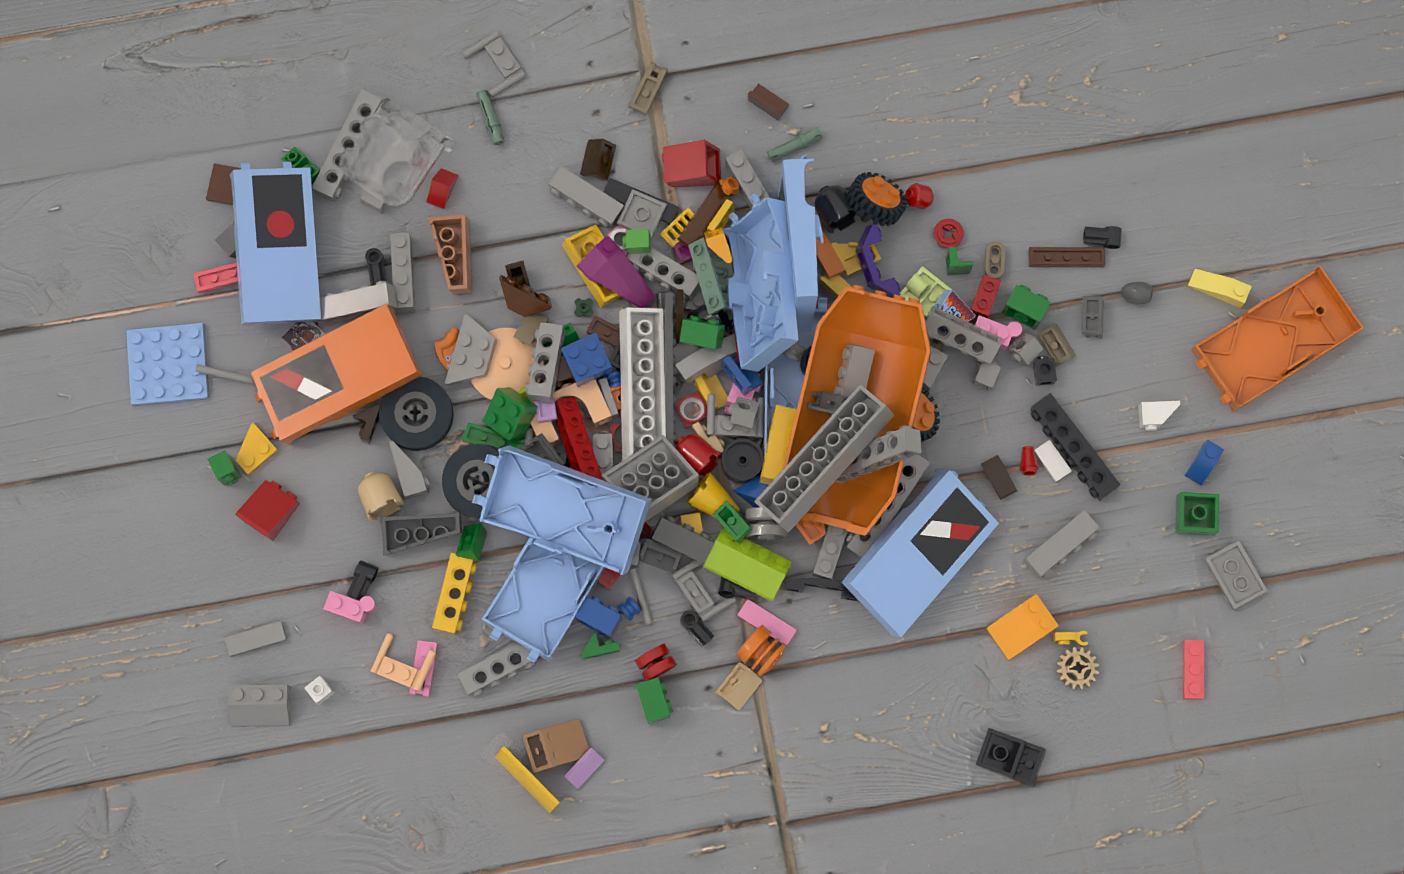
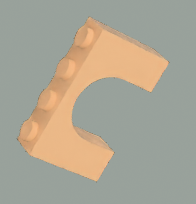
M596 380L577 387L576 383H567L560 390L554 392L555 403L557 399L575 397L576 401L583 404L595 428L613 420ZM535 412L530 423L535 435L538 436L543 433L552 447L560 444L552 422L539 423L537 412Z

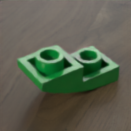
M295 146L281 158L283 162H291L292 168H310L311 185L315 182L320 170Z

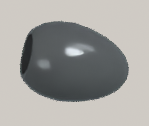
M1131 282L1124 285L1121 289L1122 297L1135 304H1147L1152 299L1153 288L1145 282Z

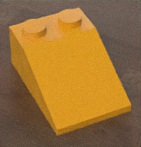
M1035 594L986 629L1007 660H1010L1059 625L1039 596Z

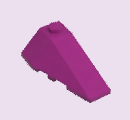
M608 235L595 245L576 266L589 280L594 283H600L608 291L616 292L624 300L639 308H644L655 298V295L625 253Z

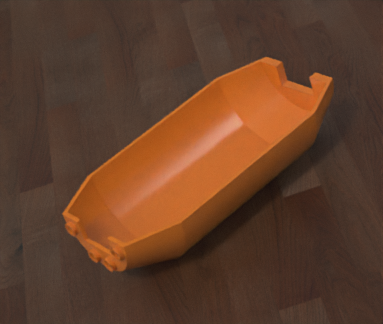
M852 285V288H844L817 323L782 470L830 418L828 412L807 407L809 402H816L817 397L812 395L813 392L822 393V391L833 393L839 380L838 370L842 367V352L847 344L875 350L866 389L884 403L894 414L891 420L875 437L884 436L889 431L899 430L901 426H911L913 428L931 354L923 307L920 304V300L909 297L908 301H906L905 297L894 295L893 298L886 297V292L877 290L873 294L863 291L864 287ZM905 460L846 483L834 482L801 519L843 528L849 532L866 536L896 498Z

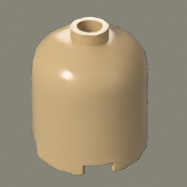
M370 472L359 483L358 495L370 521H377L376 517L382 515L390 517L401 510L400 505H404L390 476L385 473Z

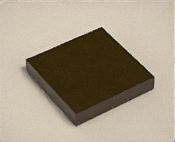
M677 289L676 342L677 344H684L679 342L682 321L684 319L683 289Z

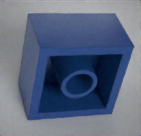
M596 333L561 348L562 355L577 387L613 372Z
M586 596L575 616L579 623L610 640L622 620L618 609L610 605L608 608L603 606L602 601L594 596L591 599Z

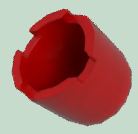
M690 434L686 437L681 436L675 443V449L699 474V478L702 475L705 476L711 473L718 465L716 460L722 458V455L698 434Z

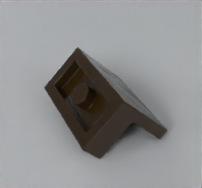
M603 138L588 140L580 175L594 176L602 181H607L616 145Z

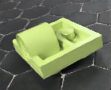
M922 266L908 281L905 288L900 292V296L905 297L906 301H908L909 297L920 300L924 317L926 318L931 307L934 306L945 289H952Z

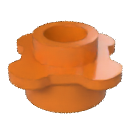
M728 177L726 180L721 179L719 181L726 195L738 194L739 184L735 178Z

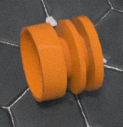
M763 624L736 653V656L744 663H747L752 658L755 660L751 667L752 670L761 665L762 668L757 673L760 677L777 664L787 647L784 643L778 649L775 647L780 640L779 638L770 643L768 639L772 632Z

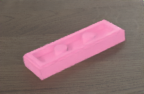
M748 599L737 615L757 629L763 624L772 632L770 637L773 639L779 638V643L788 645L797 631Z

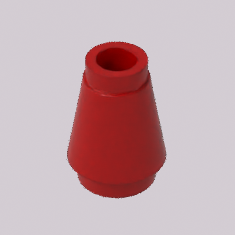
M1022 447L1020 461L1022 475L1031 476L1037 474L1039 467L1033 447Z

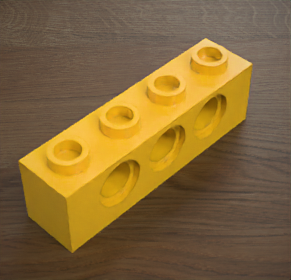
M455 553L450 554L432 626L433 630L457 635V631H461L463 625L461 615L462 612H466L468 601H465L467 593L470 594L473 582H470L471 575H475L477 569L475 560L457 557ZM458 571L465 572L463 580H456L455 575ZM456 589L460 590V597L452 599L451 592ZM450 608L456 610L453 618L446 617V611Z

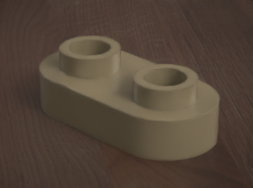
M995 241L991 242L986 248L984 272L989 277L999 279L1004 273L1005 247L1000 242ZM992 250H997L998 255H993ZM995 268L997 273L993 274L990 269Z

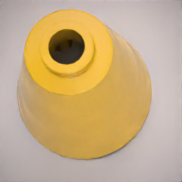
M711 473L706 474L698 483V487H696L693 493L691 492L686 500V503L713 517H715L713 513L725 501H728L738 512L740 510L739 506Z

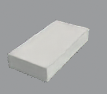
M1050 440L1034 450L1036 456L1055 482L1072 471Z

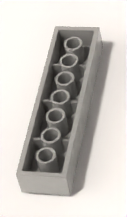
M860 384L754 502L789 533L894 416L893 412Z

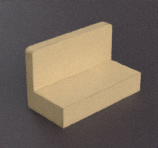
M739 662L715 693L739 711L762 683V679L750 668Z

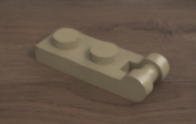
M650 62L629 105L630 109L647 115L667 75V68H660L655 63ZM653 73H655V74L658 75V77L655 78V77H653V76H651V75H652Z

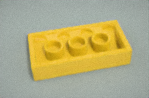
M593 225L566 238L562 247L600 308L622 296L614 291H608L605 289V286L598 282H592L576 267L593 247L604 239L598 226Z
M505 746L499 750L495 759L550 814L560 802Z

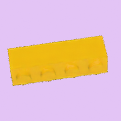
M779 405L775 406L759 483L770 485L782 471L797 409Z

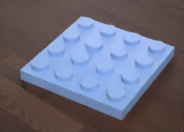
M203 323L126 330L132 406L209 399L207 374L195 372L197 364L207 366Z

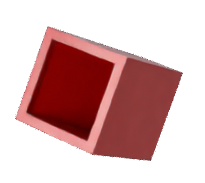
M698 140L663 147V180L667 185L671 187L715 186L721 180L720 149L708 141Z
M265 480L235 515L262 535L274 541L300 503L296 501L297 496L290 491L285 493L280 490L282 486L274 480L271 483Z

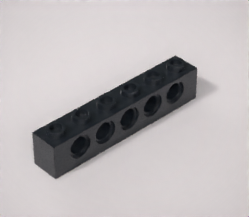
M1051 393L1030 408L1032 418L1036 422H1040L1043 426L1042 431L1048 438L1051 437L1053 439L1055 448L1059 453L1062 452L1065 455L1066 463L1071 468H1075L1078 472L1077 477L1083 484H1087L1090 488L1088 491L1094 499L1102 500L1121 485ZM1046 414H1053L1055 417V421H1048L1046 419ZM1057 429H1064L1066 436H1059ZM1069 444H1075L1078 447V452L1070 451ZM1081 459L1088 460L1090 466L1088 468L1083 467ZM1094 474L1099 475L1101 483H1095L1092 476Z

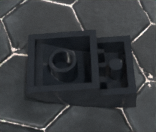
M988 728L976 766L1034 787L1046 749Z

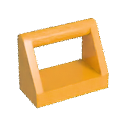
M723 228L704 233L708 247L726 263H731L732 256Z

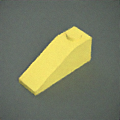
M1194 269L1188 283V287L1238 308L1245 304L1252 287L1236 279L1199 269Z

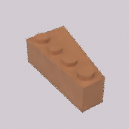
M465 214L428 217L449 291L453 295L472 294L470 220Z

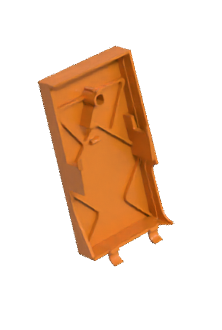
M1319 266L1274 296L1266 298L1249 309L1242 317L1194 345L1191 350L1198 359L1195 364L1200 370L1205 369L1222 394L1219 397L1224 405L1228 403L1233 412L1350 339L1364 329V327L1325 271Z

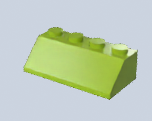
M723 527L703 567L773 601L788 573L792 561L746 538L737 542Z

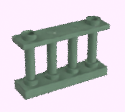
M703 237L688 246L708 314L712 315L722 309H726L729 320L734 321L732 309H729L727 302V279L732 278L734 275L733 261L726 263L713 250L708 248L706 239Z

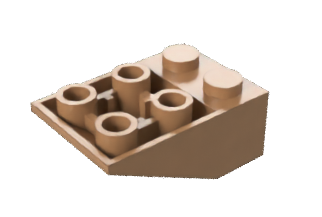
M580 719L522 735L534 774L580 760L589 750Z

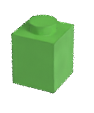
M649 229L626 230V236H623V248L627 249L628 254L651 253V234Z

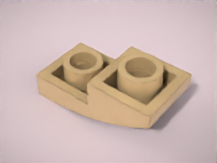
M699 422L693 424L692 430L694 433L700 435L722 455L723 448L726 446L721 437L717 439L716 435H712L708 438L705 425L701 426Z

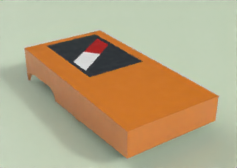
M387 304L250 372L258 389V392L255 393L257 402L259 403L260 400H263L275 428L271 431L274 440L279 437L280 441L289 445L292 444L293 440L329 421L338 420L422 376L392 307Z

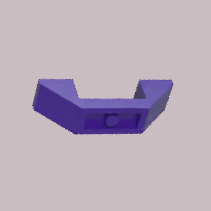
M872 224L865 228L855 250L867 286L873 290L886 292V297L900 296V286L895 277L882 282L880 280L881 274L875 265L874 253L869 246L881 242L882 233L877 224Z

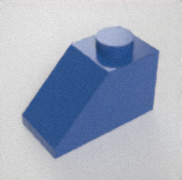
M1210 440L1205 441L1184 476L1202 485L1216 465L1224 449Z

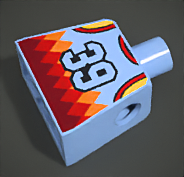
M945 289L934 304V307L967 322L976 316L953 290ZM945 326L939 327L940 330H948V328Z

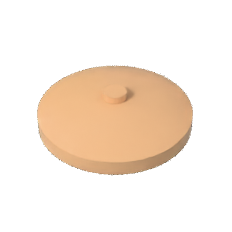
M498 328L489 331L497 339L488 374L486 377L473 378L471 382L475 389L490 401L497 388L510 387L517 392L530 381L528 371L530 364L533 365L532 349L533 346L536 347V341L531 346L521 343L518 339L514 338V334L518 329Z

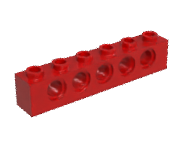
M576 398L557 399L555 405L558 420L555 421L571 469L603 480Z

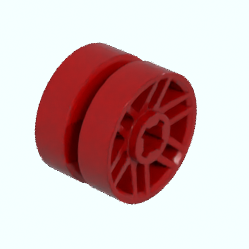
M665 643L649 650L634 661L639 670L647 667L642 672L645 681L657 678L677 665L673 656L664 658L670 653Z

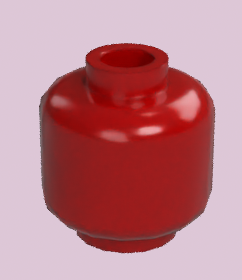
M914 183L905 192L906 201L910 207L924 210L933 203L934 195L929 186Z

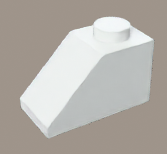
M1180 401L1141 402L1138 406L1140 428H1145L1146 431L1157 430L1178 408Z

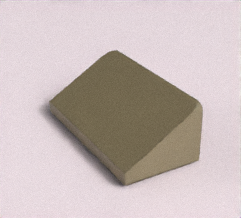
M1052 324L1037 334L1051 358H1054L1056 366L1076 356L1057 324Z

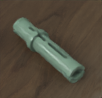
M478 91L476 95L486 120V129L492 137L493 145L503 144L505 140L500 129L501 124L496 118L488 91Z
M816 127L805 134L801 133L798 135L799 137L771 151H767L771 162L773 163L802 147L807 148L808 144L822 139L819 128Z

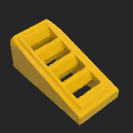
M690 208L683 211L660 233V236L671 248L680 242L677 240L679 234L673 228L677 227L680 232L684 230L679 223L682 221L685 226L688 224L685 218L688 216L691 219L694 215ZM671 232L676 239L673 240L667 233Z

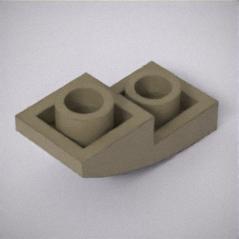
M540 313L527 316L514 334V338L523 344L531 346L535 341L536 329H539L540 322L548 323L549 318Z

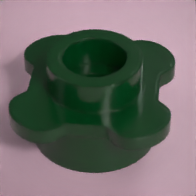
M577 298L575 300L576 310L574 313L577 317H591L593 315V300L591 298L586 300Z

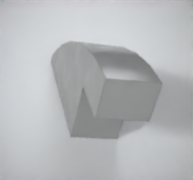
M736 333L723 338L722 348L712 349L703 347L677 363L676 367L684 379L690 383L703 373L711 378L723 370L721 367L723 359L728 355L731 358L737 355Z

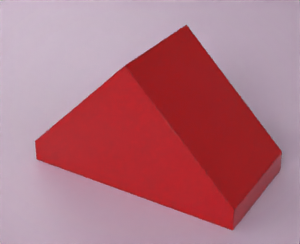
M441 168L431 180L426 202L444 209L459 175Z

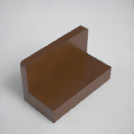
M759 83L753 91L748 93V101L776 120H779L789 107L787 102Z

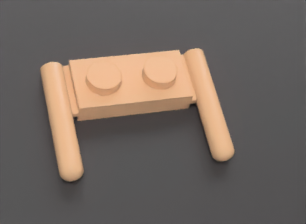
M387 633L370 671L420 692L436 652L429 650L421 670H418L385 656L393 639V634Z

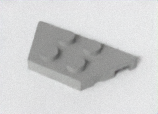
M467 314L464 315L445 380V384L448 386L460 381L466 382L473 378L486 377L497 343L496 338Z

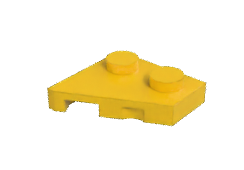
M849 242L848 244L831 243L845 268L847 277L862 270L855 251L858 246L857 242ZM870 245L869 248L873 251L875 257L874 262L881 261L875 245Z
M252 423L235 461L247 475H250L278 450L261 430Z

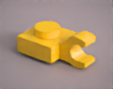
M1087 631L1055 632L1052 634L1053 642H1058V645H1070L1072 641H1075L1079 646L1088 645V642L1080 640V636L1087 635Z

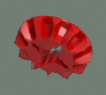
M943 219L934 228V239L943 248L959 245L964 236L961 224L954 219ZM954 229L952 232L953 238H950L949 236L947 238H944V230L950 231Z

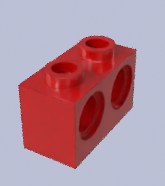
M983 274L970 308L976 315L975 317L978 318L980 315L988 318L1001 283L1000 280Z

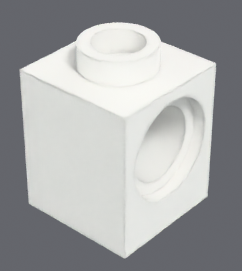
M321 676L305 687V690L318 705L335 693Z

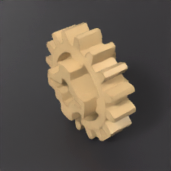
M1073 647L1072 653L1069 650L1064 651L1066 656L1060 655L1059 658L1062 662L1056 663L1060 667L1056 673H1061L1062 675L1059 680H1065L1064 686L1071 684V689H1075L1076 685H1078V688L1081 690L1083 689V684L1089 687V680L1094 682L1096 679L1093 675L1099 674L1095 670L1099 664L1093 662L1096 656L1090 657V650L1084 653L1083 647L1079 651ZM1080 656L1085 658L1088 661V663L1082 661ZM1071 657L1070 665L1065 666L1066 661ZM1076 664L1078 667H1085L1079 673L1077 670H1069L1076 666ZM1090 670L1088 677L1084 680V673ZM1067 674L1072 675L1074 680L1070 679Z

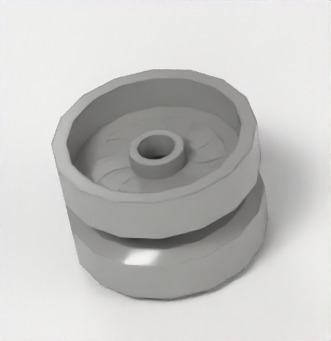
M761 507L746 510V521L752 523L750 525L752 530L746 535V538L753 540L788 538V532Z

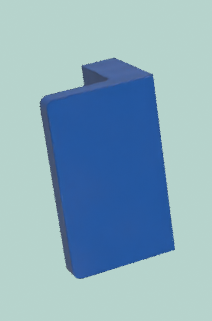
M728 355L723 359L721 367L744 396L762 384L761 379L754 371L741 369L737 355L733 358Z

